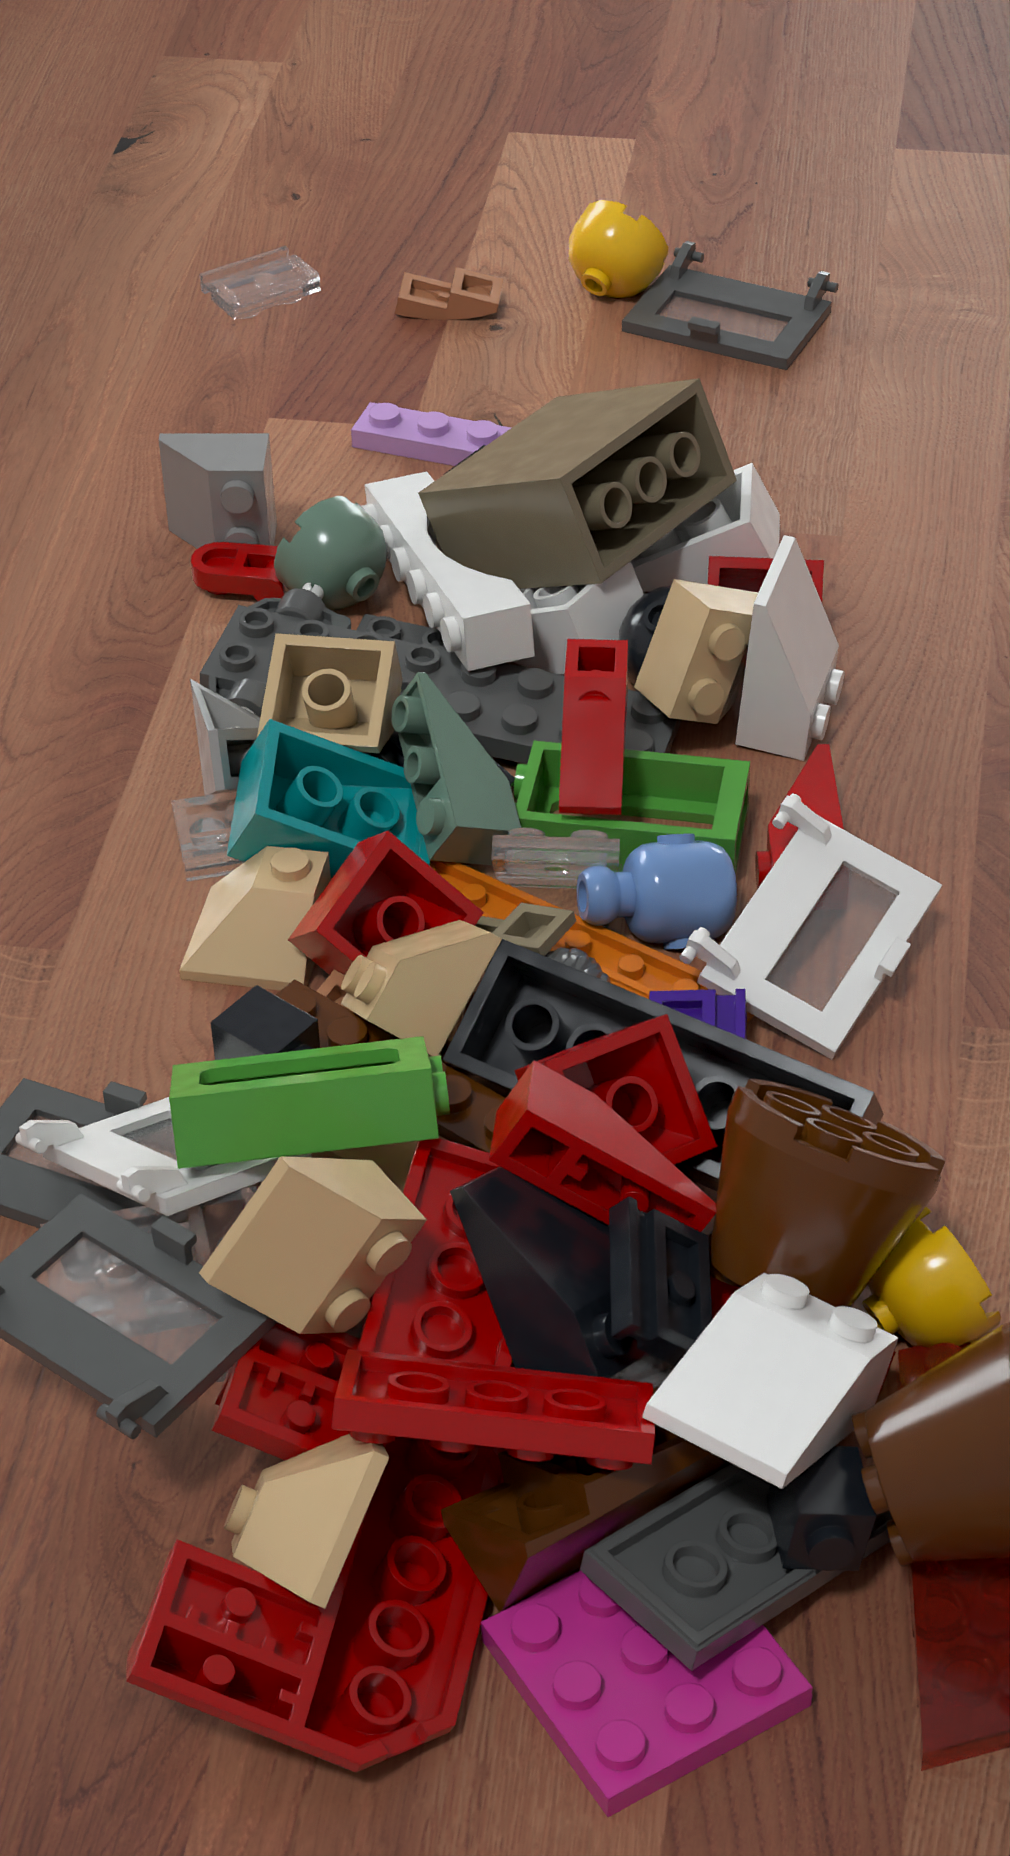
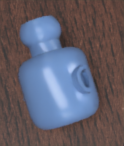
M695 834L657 836V842L642 844L635 848L627 857L622 872H613L609 868L600 865L591 866L582 871L577 880L579 915L582 920L595 926L607 925L615 918L625 917L626 924L634 936L648 943H663L664 950L686 948L689 937L694 930H698L700 927L709 931L711 939H716L728 931L736 913L737 883L732 860L723 847L710 841L695 840Z

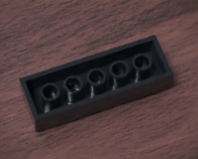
M504 939L501 940L442 1059L448 1066L506 1098L518 1082L514 1070L582 1043L668 1014L717 1147L674 1165L691 1181L715 1191L718 1190L727 1110L738 1085L745 1087L748 1079L776 1082L829 1098L833 1102L832 1106L857 1114L877 1125L878 1121H881L884 1115L873 1091Z

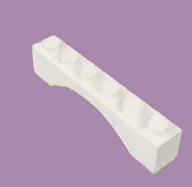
M426 471L365 484L367 504L361 507L375 519L383 530L388 552L387 559L392 564L395 578L398 582H405L413 604H420L423 607L430 628H438L447 652H455L467 671L534 657L531 605L515 583L510 579L487 575L465 567L445 556L440 551V545L418 492L434 482L429 473Z

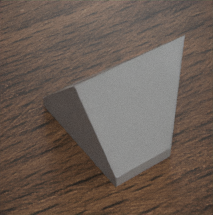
M190 679L205 797L236 794L241 761L257 738L260 717Z

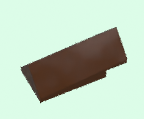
M661 1384L656 1387H653V1395L661 1386ZM656 1424L652 1464L633 1463V1466L626 1470L602 1469L589 1464L586 1461V1457L554 1454V1457L547 1461H526L509 1455L507 1450L498 1453L504 1482L441 1509V1514L446 1529L494 1605L501 1612L580 1568L585 1550L729 1465L730 1462Z

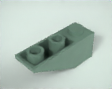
M417 672L403 693L396 698L392 706L391 720L394 730L399 735L404 756V775L411 784L417 809V828L424 837L428 858L431 861L495 865L522 833L509 780L426 673Z

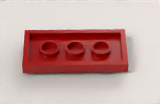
M441 1138L417 1141L402 1193L421 1212L427 1221L411 1241L412 1249L407 1259L396 1270L387 1274L374 1292L357 1350L505 1367L511 1366L512 1357L450 1190L499 1167L489 1161L490 1153Z
M347 1349L334 1398L331 1429L349 1431V1435L353 1439L365 1443H390L399 1436L426 1439L431 1447L446 1452H468L473 1450L475 1445L506 1448L509 1455L526 1461H547L552 1459L554 1454L586 1457V1461L589 1464L602 1469L626 1470L631 1468L633 1463L652 1464L655 1424L644 1419L642 1416L647 1402L653 1396V1383Z

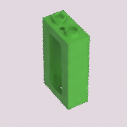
M534 740L528 763L517 765L514 781V798L517 800L515 806L522 833L513 842L514 865L581 872L588 867L600 865L609 868L613 872H622L629 854L642 844L657 842V836L695 834V840L710 841L723 847L732 860L736 875L749 809L750 761L625 749L621 815L712 824V829L553 814L559 810L561 743Z
M423 1036L177 1064L172 1067L169 1102L178 1169L437 1139L439 1135L436 1116L450 1114L445 1071L443 1072L441 1055L428 1057Z

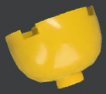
M599 200L589 203L569 236L568 255L569 262L576 276L588 292L597 296L625 298L643 292L658 276L664 267V260L668 256V245L663 234L651 220L641 214L636 221L623 213L627 207L626 205L615 201Z
M925 1207L869 1282L868 1287L872 1295L863 1300L862 1304L867 1314L876 1320L878 1328L890 1334L898 1332L916 1348L934 1353L957 1350L976 1341L998 1326L1001 1316L999 1311L984 1312L981 1303L992 1296L986 1282L966 1251L945 1225L932 1233L921 1221L922 1218L932 1212Z

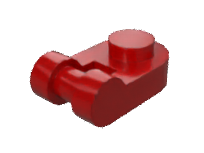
M213 542L199 547L191 555L193 581L196 586L209 593L217 595L227 593L253 595L257 601H260L264 598H282L287 589L277 579L274 568L278 546Z

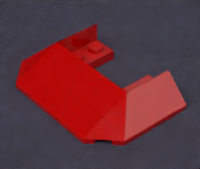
M278 1322L228 1370L214 1403L220 1407L211 1431L283 1460L290 1459L349 1434V1431L331 1429L334 1398L347 1349L357 1350L360 1339L345 1332L299 1334ZM399 1436L393 1442L384 1443L383 1445L389 1456L388 1462L325 1608L308 1602L258 1571L177 1539L168 1554L146 1620L128 1651L126 1682L354 1772H359L450 1733L456 1724L488 1594L443 1524L441 1509L503 1483L504 1479L498 1453L507 1449L475 1445V1448L471 1451L454 1453L435 1449L428 1444L426 1439Z

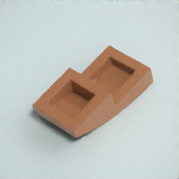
M456 267L452 283L404 272L395 314L429 320H460L497 313L503 278Z

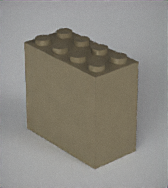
M700 378L556 397L418 492L442 553L465 567L484 574L510 579L519 589L603 583L726 490L737 479Z

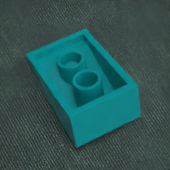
M268 720L241 761L227 856L246 862L266 846L329 852L330 876L333 878L358 842L385 831H390L430 865L424 837L417 828V809L411 784L405 778L403 767L278 721Z

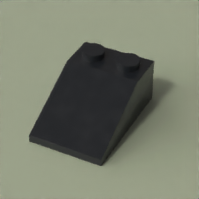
M500 1166L450 1190L515 1368L611 1378L648 1354L637 1349V1340L627 1336L622 1340L612 1337L609 1226L606 1223Z

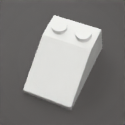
M753 463L735 469L734 473L737 479L735 483L631 561L642 591H653L659 587L672 586L674 579L708 584L709 556L774 558L779 547L780 514Z
M783 536L754 602L735 744L804 761L812 739L823 740L831 710V706L826 704H837L843 685L844 671L835 669L839 645L795 537Z
M631 561L601 584L519 589L531 605L535 656L511 662L527 668H539L559 675L565 674L567 639L619 640V629L628 610L644 595Z
M763 1273L731 1295L647 1402L642 1417L783 1489L854 1431L853 1414L865 1411L875 1405L898 1337L878 1328L876 1320L861 1310L846 1306L834 1307L810 1295L808 1287L795 1278L782 1274L768 1275Z

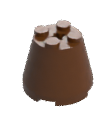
M748 1079L745 1087L738 1085L727 1110L716 1198V1214L714 1215L709 1254L710 1276L726 1284L743 1287L763 1273L768 1275L782 1274L799 1280L808 1287L810 1295L834 1307H852L935 1195L941 1180L940 1174L946 1161L931 1147L908 1133L884 1121H878L877 1125L857 1114L832 1106V1100L776 1082Z
M1010 1322L986 1334L871 1408L852 1415V1422L860 1448L866 1459L873 1458L874 1460L873 1465L861 1469L865 1489L871 1506L877 1515L887 1511L891 1512L893 1520L887 1521V1529L894 1553L902 1567L916 1562L1010 1558Z

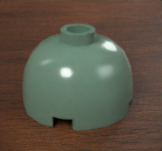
M343 496L322 500L303 512L295 521L301 529L294 535L290 543L283 537L277 547L274 561L277 579L289 590L295 588L302 589L306 583H311L312 588L314 584L320 586L324 591L322 601L326 608L332 611L355 605L369 598L379 585L388 557L386 541L381 527L357 502L352 503Z

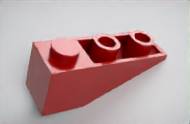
M567 639L559 813L621 815L628 700V640Z

